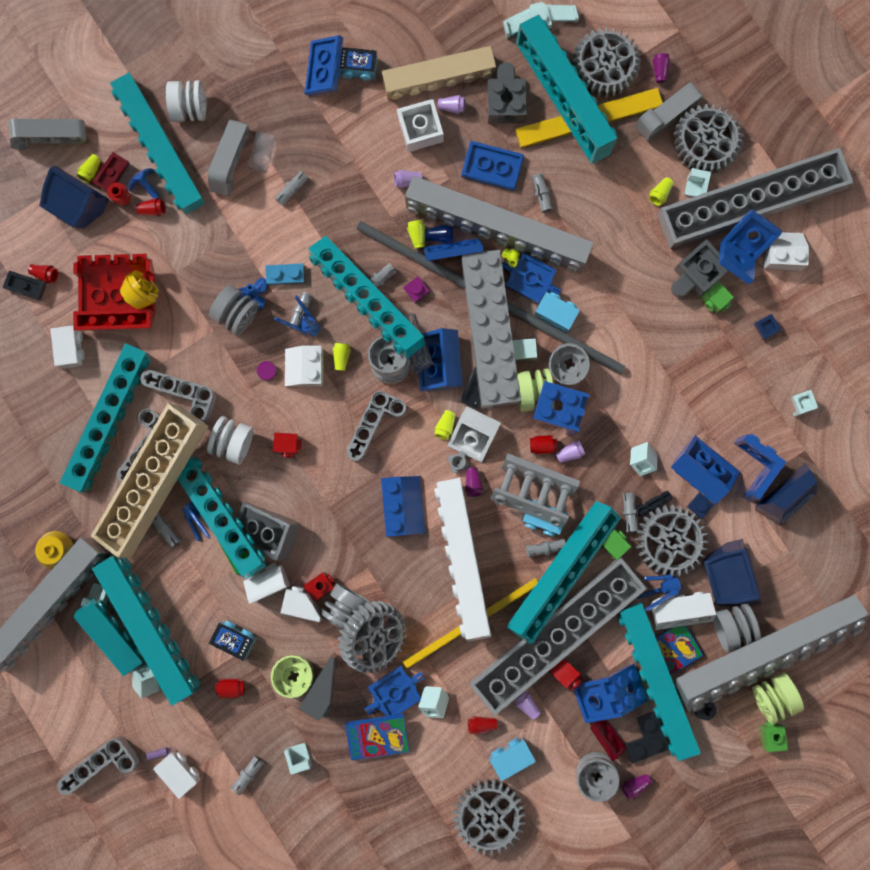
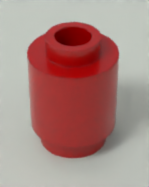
M113 183L107 189L108 197L117 206H125L130 202V192L123 184Z
M541 435L530 438V453L545 455L554 454V450H557V439H553V435Z
M239 678L220 679L219 683H216V695H219L220 699L244 696V680H239Z

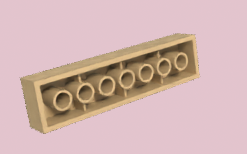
M167 404L91 537L118 558L132 557L207 430L208 425L180 405Z

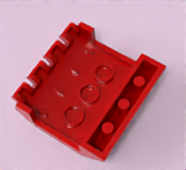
M147 253L133 254V260H131L130 254H114V260H112L111 255H95V261H93L92 255L77 256V262H73V274L78 277V311H73L74 331L151 329L156 314V302L145 308L136 309L129 305L120 293L126 275L131 274L135 270L143 273L141 277L148 282L152 280L156 285L152 259H148Z

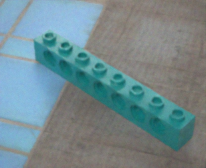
M324 236L308 248L311 263L314 266L318 265L323 276L333 281L334 287L344 293L346 300L350 304L354 303L357 306V311L361 316H366L369 319L368 321L374 329H379L383 339L386 342L390 341L394 345V350L399 355H403L408 359L425 345L424 336L327 236ZM400 334L405 335L402 338L397 337Z
M125 343L59 482L60 484L81 493H86L92 488L94 483L92 479L95 473H98L101 469V460L109 452V443L118 432L117 426L126 415L125 409L134 398L133 392L136 386H139L141 383V375L144 369H147L150 364V354ZM131 363H135V369L129 372L128 366ZM123 380H127V386L121 389L120 383ZM118 397V398H119V403H118V405L113 406V405H112V400H113L114 398ZM110 414L111 420L105 424L104 417ZM98 432H102L103 435L100 441L96 440ZM93 449L94 456L91 459H89L87 455L88 451ZM82 467H85L86 473L81 477L79 471Z
M191 455L178 477V481L241 576L249 579L267 566L264 562L266 558L260 550L255 549L253 546L255 541L250 534H245L243 531L244 525L239 518L235 519L232 514L234 510L228 502L224 503L222 500L223 493L218 487L214 488L211 483L213 479L207 471L204 473L202 470L203 464L197 456ZM197 472L196 479L191 481V475ZM207 487V493L201 496V490ZM217 503L218 508L211 512V506ZM228 518L227 526L222 527V520ZM238 534V541L236 543H232V536ZM248 549L250 554L248 558L243 559L242 553Z

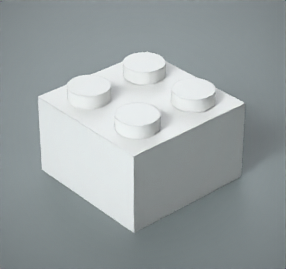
M433 99L397 109V118L408 152L443 142L444 134Z

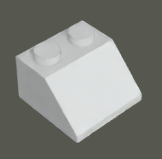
M782 232L764 251V269L802 271L808 266L809 246L803 233Z
M298 346L285 349V387H323L324 350L322 346Z
M466 406L447 446L459 452H464L465 455L482 463L501 423Z
M271 564L265 567V572L260 574L257 572L249 579L243 581L249 604L291 586L282 565Z
M292 586V588L286 589L281 613L317 622L324 619V616L320 614L319 606L312 600L308 592H305L306 589L304 587Z

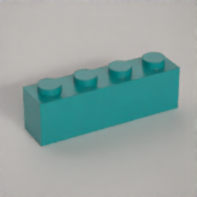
M95 597L78 609L74 614V618L124 677L142 664L144 658L137 646L131 641L132 637L130 634L120 628L118 619L114 615L111 616L106 611L107 607L104 602L98 601Z

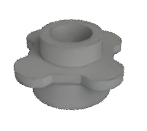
M464 452L448 456L447 461L451 464V472L457 473L458 470L468 469L469 464L465 460L466 455Z

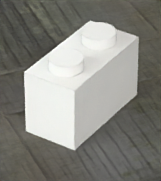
M73 325L51 328L54 366L60 369L83 366L85 354L84 350L81 349V342L83 341L82 332L74 331Z
M175 749L153 770L176 797L180 799L201 779L197 769L193 766L190 767L186 762L185 755L180 751L177 752Z

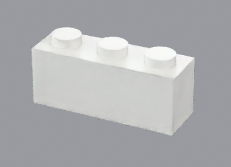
M697 592L691 596L677 595L651 609L655 630L713 622L716 616L711 594H704V592ZM661 598L655 599L654 601H652V604Z

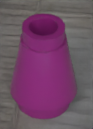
M667 53L655 54L654 59H652L655 82L657 83L667 82L671 62Z
M478 468L466 469L465 492H467V496L476 497L483 495L482 491L484 488Z
M644 774L624 781L621 789L628 800L635 799L652 782L648 775Z

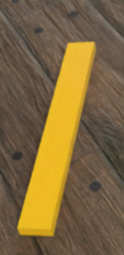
M658 88L600 104L597 107L606 115L607 122L610 123L645 113L649 109L655 110L663 102ZM561 116L515 130L520 148L572 134Z
M534 578L486 609L487 616L490 617L531 591L538 583L537 579ZM460 626L403 661L405 667H411L460 636Z

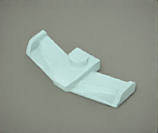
M543 2L531 4L530 8L502 22L506 38L508 39L510 36L518 33L520 23L538 14L547 22L549 28L552 27L551 22L578 23L579 17L576 5H546Z

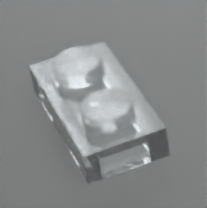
M256 131L248 164L249 169L267 173L275 143V135Z

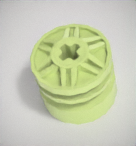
M549 368L543 370V378L540 370H536L535 379L531 378L529 371L517 372L521 412L534 411L535 402H538L544 381L554 383ZM555 401L552 403V408L555 406Z
M291 655L283 657L272 668V686L283 697L295 698L302 696L312 688L315 682V670L311 662L302 656ZM292 671L299 673L297 681L290 679Z
M782 672L772 677V687L766 681L761 682V686L758 684L752 686L756 704L771 725L778 723V719L781 721L785 720L784 710L789 716H794L804 711L802 699L786 673Z

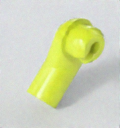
M505 248L501 255L502 258H506L509 266H517L519 252L516 249L509 250Z

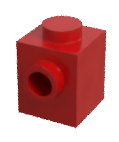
M274 432V453L282 454L281 457L293 458V454L298 455V450H302V439H299L298 434Z
M322 572L303 586L315 602L333 590L335 581L330 573L326 575L325 572Z
M564 658L550 671L551 675L568 692L572 689H577L582 682L581 674Z

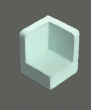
M692 168L688 174L684 195L695 197L707 193L711 172Z
M536 338L513 340L515 362L535 361L537 359Z
M812 390L791 397L796 409L793 416L818 408Z
M648 442L631 448L630 465L639 476L657 470L658 454Z
M94 583L89 596L83 598L81 606H84L95 597L98 601L101 600L107 605L109 598L103 587L98 583Z
M147 664L132 670V687L141 699L159 691V684Z
M425 687L418 708L426 717L444 718L449 696L442 687Z
M306 743L286 748L284 753L291 775L311 768L312 763Z

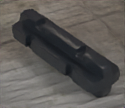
M665 491L660 496L657 495L648 500L644 505H639L636 507V510H638L640 516H643L648 511L651 512L660 507L664 502L667 503L672 500V495L669 491Z

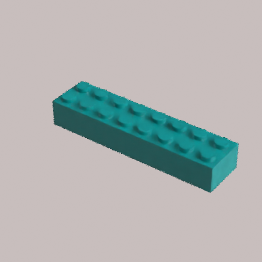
M538 14L520 23L516 45L591 165L609 156L616 143L617 133L614 128L609 126L606 115L597 107V101L587 91L585 82L580 80L575 66L571 65L568 61L566 52L561 50L556 36L552 35L549 31L547 22Z
M111 556L93 567L92 570L170 705L173 706L200 690V681L189 670L190 664L185 657L182 658L179 653L180 647L178 643L172 641L168 626L166 624L163 625L161 622L160 612L151 605V597L140 586L142 582L138 575L133 574L130 569L132 565L128 558Z

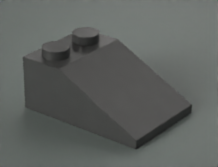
M243 502L237 518L243 523L245 534H250L255 541V544H253L255 549L260 550L264 555L276 561L288 560L301 524L286 516ZM233 535L232 539L238 541L239 535Z
M335 653L330 656L299 707L300 710L318 721L322 717L326 718L334 706L331 702L334 699L337 654Z

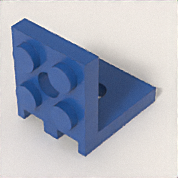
M751 209L721 240L719 264L747 284H750L755 276V260L782 234V230ZM755 231L759 234V236L756 238H751L748 236V234L750 232Z
M544 381L533 419L566 429L565 434L573 436L580 430V423L590 394ZM559 400L563 405L562 410L555 411L552 408L553 401Z
M753 434L738 437L734 442L737 447L765 466L743 496L748 501L760 500L786 464V461L776 454L777 451L768 445L764 446L760 443L761 440Z
M629 664L607 677L581 682L580 686L574 690L585 723L622 717L648 701L635 664ZM593 696L597 698L598 704L594 702Z

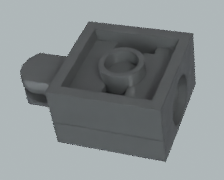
M505 62L500 64L497 70V79H488V124L525 123L526 79H515V68L511 63Z
M707 239L675 267L674 270L680 277L671 286V292L674 296L682 298L693 290L700 297L729 271L719 264L720 253Z

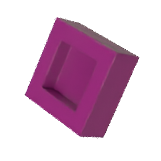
M416 277L403 287L414 303L430 293L419 277Z

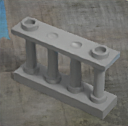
M507 453L501 468L507 471L501 489L495 487L490 500L495 501L499 505L508 506L549 522L553 526L563 528L569 515L563 514L568 495L574 496L580 481ZM514 474L525 478L519 496L508 492ZM532 481L543 485L537 503L526 499ZM550 488L561 492L556 510L544 506Z

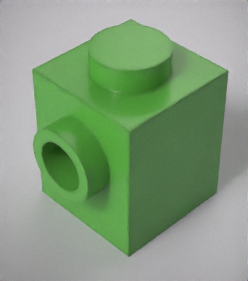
M717 281L700 298L705 302V307L716 314L720 310L724 312L732 304L729 301L734 297Z
M612 530L601 547L614 560H618L631 546L625 541L627 537L620 530Z
M768 721L765 722V725H760L762 748L765 751L788 750L784 725L780 723L771 725Z

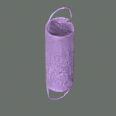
M165 747L147 753V759L150 761L169 755V750Z

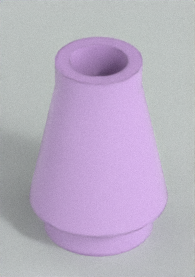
M457 95L438 99V110L456 114L465 112V97Z
M405 170L394 172L395 187H400V189L408 187L413 176L422 179L421 172Z
M573 441L559 452H556L559 463L581 459V456L586 455L580 441Z
M524 691L513 700L515 702L514 705L532 720L541 713L529 692Z

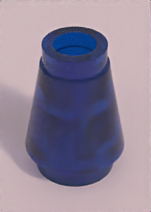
M446 224L425 229V239L448 243V241H453V228Z

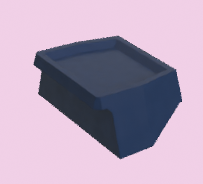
M52 166L42 187L39 206L73 228L84 229L104 213L109 198L61 168Z
M805 463L755 506V511L781 525L814 497L819 486L808 465Z
M743 539L727 542L705 556V568L715 603L718 606L740 607L741 604H748L749 606L761 604L760 599L762 595L749 550L745 547Z

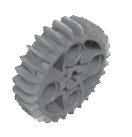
M599 27L597 34L593 30L590 36L585 34L584 40L580 39L579 45L575 47V52L573 53L572 65L577 69L580 80L585 82L587 89L591 88V94L597 91L598 97L601 92L605 94V97L611 92L614 97L616 90L619 94L622 93L623 89L627 91L629 85H633L634 80L637 79L641 68L639 66L641 63L639 58L640 52L636 51L638 45L632 46L634 39L628 41L629 34L622 36V30L619 33H615V27L611 32L608 31V27L605 28L604 32ZM609 42L614 43L617 46L611 48ZM599 44L602 48H597L594 45ZM588 49L591 58L583 61L584 54ZM623 52L627 56L623 57L619 53ZM630 63L629 70L625 75L621 67ZM586 68H591V69H593L594 71H593V72H588V71L586 70ZM602 76L605 83L599 82L595 79ZM611 76H616L619 80H612Z
M707 104L704 105L703 109L698 105L696 110L691 108L689 113L686 112L683 118H680L673 134L675 138L673 144L677 145L674 151H680L677 158L683 157L682 164L688 162V169L694 166L695 169L700 168L703 171L708 169V172L711 173L715 170L718 173L721 168L725 170L728 165H732L733 161L737 159L738 154L742 150L741 146L744 141L741 139L744 134L739 133L742 127L736 126L739 120H732L735 115H727L729 109L722 112V106L717 110L715 109V104L710 109ZM699 118H711L707 125ZM715 122H720L722 127H718ZM689 126L694 127L696 131H691ZM726 128L729 131L731 139L727 138L722 134ZM685 139L694 143L691 150L688 149ZM720 147H725L727 152H723ZM694 151L700 152L702 157L696 156ZM709 153L718 160L706 161L704 159Z
M665 505L662 507V512L659 508H656V514L652 511L649 512L650 519L648 517L643 518L646 524H639L643 530L636 532L641 535L640 538L635 539L641 542L640 545L636 546V548L642 549V552L638 555H645L642 562L649 561L648 568L655 566V573H658L661 569V575L663 576L666 575L667 571L672 576L674 571L677 576H681V570L688 574V567L691 570H695L693 563L700 565L701 563L698 558H705L701 551L708 550L703 547V544L708 543V541L703 540V537L708 534L701 532L705 526L698 525L701 519L694 520L695 513L690 516L688 515L689 509H685L682 512V506H678L677 510H675V506L671 505L668 510ZM673 516L667 527L656 523V521L663 517ZM679 518H681L685 524L682 529H679L676 525V522ZM653 526L657 527L659 531L656 537L650 534V529ZM690 526L695 533L696 542L685 537ZM667 537H674L673 540L677 544H670V541L667 539ZM647 538L658 544L653 555L649 550ZM688 544L693 548L691 555H687L685 552V547ZM662 552L667 555L665 563L659 561V555ZM676 554L687 559L681 564L671 565Z
M372 601L371 604L365 602V607L359 605L358 611L352 610L353 615L347 616L349 620L347 623H343L344 629L339 630L342 636L338 637L341 643L337 646L341 649L339 653L347 665L358 672L373 674L374 670L380 672L381 667L387 668L386 664L388 662L392 664L394 657L398 658L396 654L398 651H402L400 646L405 644L402 640L407 637L403 633L407 628L404 626L406 622L403 619V615L395 607L382 601ZM383 615H386L388 619H383ZM362 655L363 658L359 659L357 656Z
M485 779L484 785H481L478 780L477 787H474L471 783L470 791L466 788L463 789L465 796L459 794L458 798L461 802H455V806L459 809L453 810V814L458 815L453 817V822L458 823L454 825V830H461L457 833V837L464 836L462 844L469 842V850L475 846L476 854L480 849H482L484 856L487 850H490L491 856H493L495 849H497L499 854H501L502 847L508 851L507 844L510 843L512 846H515L513 838L520 840L517 832L523 833L524 830L520 825H525L526 823L525 820L520 819L526 816L525 812L520 811L524 809V805L518 804L521 798H514L516 791L513 790L509 793L510 786L507 785L504 789L502 781H500L498 786L495 779L492 780L491 784H488V780ZM495 792L498 794L489 802L481 793ZM473 798H479L481 803L478 806H472L470 801ZM501 799H507L509 804L506 807H500L498 802ZM467 806L474 817L465 825L464 812ZM513 809L514 822L511 827L504 817ZM485 813L489 816L492 815L493 820H490L489 818L486 820ZM472 827H478L480 832L477 835H472L469 830ZM500 828L508 830L505 836H500L497 832ZM490 833L497 841L483 842L480 840Z

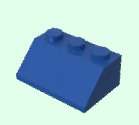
M440 328L422 333L425 345L417 351L420 391L447 390L462 387L458 330Z
M696 435L671 465L676 474L682 476L692 487L698 489L707 499L715 504L731 490L740 473L738 469Z
M420 476L381 478L386 537L424 534L425 523Z

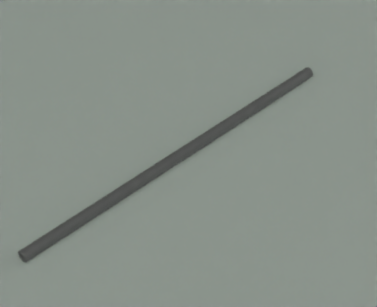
M359 222L357 230L465 289L464 279L459 274L433 260L426 261L424 255L366 223ZM507 301L508 313L565 344L574 343L583 347L588 353V357L619 374L622 373L625 367L623 364Z

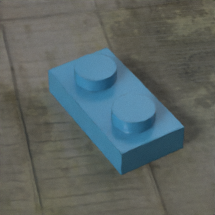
M303 263L265 265L267 285L305 284Z

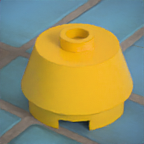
M135 270L131 274L126 275L120 293L129 305L136 309H142L156 302V299L159 297L157 295L159 289L152 280L148 282L141 277L143 273Z
M59 531L48 532L36 544V558L43 567L52 570L74 546L73 542L65 533Z

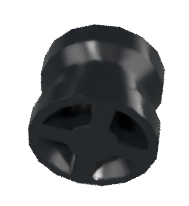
M711 701L705 703V706L700 710L693 711L698 718L704 720L713 719L717 712L715 704L711 703Z

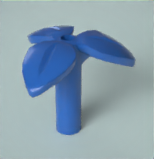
M147 168L138 172L129 182V191L132 192L136 183H140L153 199L158 198L160 195L145 178L146 175L156 173L153 168Z
M264 277L258 279L254 286L248 284L246 287L239 288L243 293L242 298L247 295L250 298L253 297V300L259 303L258 310L264 308L265 299L259 296L267 288Z

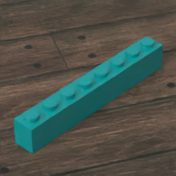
M130 72L110 82L113 88L111 90L113 97L116 101L120 100L122 104L119 106L125 117L129 116L131 119L128 122L134 132L137 131L140 136L137 139L143 148L147 147L149 152L146 155L151 163H156L158 168L155 170L160 179L164 178L167 182L164 186L170 195L173 194L176 199L173 202L177 209H182L185 214H188L204 205V200Z
M595 501L506 626L517 637L531 645L621 519L612 507Z
M642 602L624 607L617 617L621 627L625 626L628 633L625 634L628 645L633 644L635 650L632 652L635 663L640 662L642 667L639 673L642 681H647L649 685L646 691L650 701L654 700L657 707L653 709L657 719L662 718L664 725L661 726L664 737H669L671 741L668 747L672 757L676 756L678 761L701 754Z

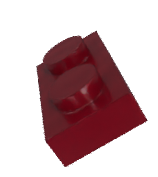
M112 151L92 183L107 192L111 184L118 183L129 166V161Z
M608 720L596 721L590 727L594 736L612 761L618 759L627 749Z

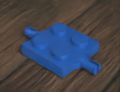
M525 253L522 254L515 267L509 266L505 260L502 263V268L511 272L505 286L506 288L537 304L540 303L542 297L548 291L559 295L561 289L551 285L552 278L557 271L556 269Z
M400 665L368 686L374 698V702L365 707L368 715L377 709L381 710L385 716L399 715L419 702L421 696L415 684L425 679L424 675L420 671L415 676L410 677Z

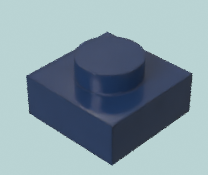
M773 314L754 323L762 340L781 331Z
M698 492L686 508L695 513L699 519H703L714 504Z

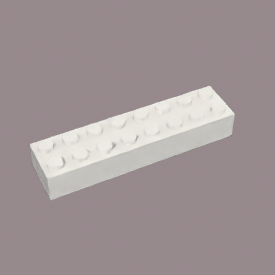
M456 478L437 482L438 488H435L434 491L438 503H441V507H438L441 522L445 524L441 529L445 541H448V546H445L448 560L452 562V565H449V572L456 583L452 585L454 597L459 599L456 610L458 617L462 618L463 624L460 625L461 636L466 638L468 642L491 638L461 480Z

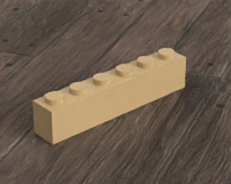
M491 46L384 70L382 71V78L387 99L392 98L396 100L404 95H417L422 91H435L443 86L452 87L460 82L470 83L478 78H490L495 75L496 65Z

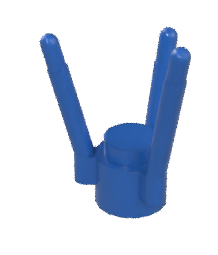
M297 295L295 296L296 301L308 316V318L303 316L302 327H298L278 317L274 318L275 321L295 329L303 335L308 334L314 337L321 330V325L316 322V318Z
M192 501L182 508L185 514L184 518L188 521L197 541H200L201 538L192 521L196 522L203 534L209 539V533L198 519L201 516L200 512Z
M671 574L644 577L645 581H664L661 583L660 588L637 596V599L662 591L664 594L667 593L666 596L646 608V611H650L669 598L679 595V591H681L680 581Z

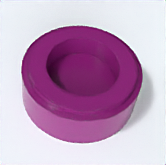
M263 361L257 366V375L262 380H272L276 375V367L269 361Z

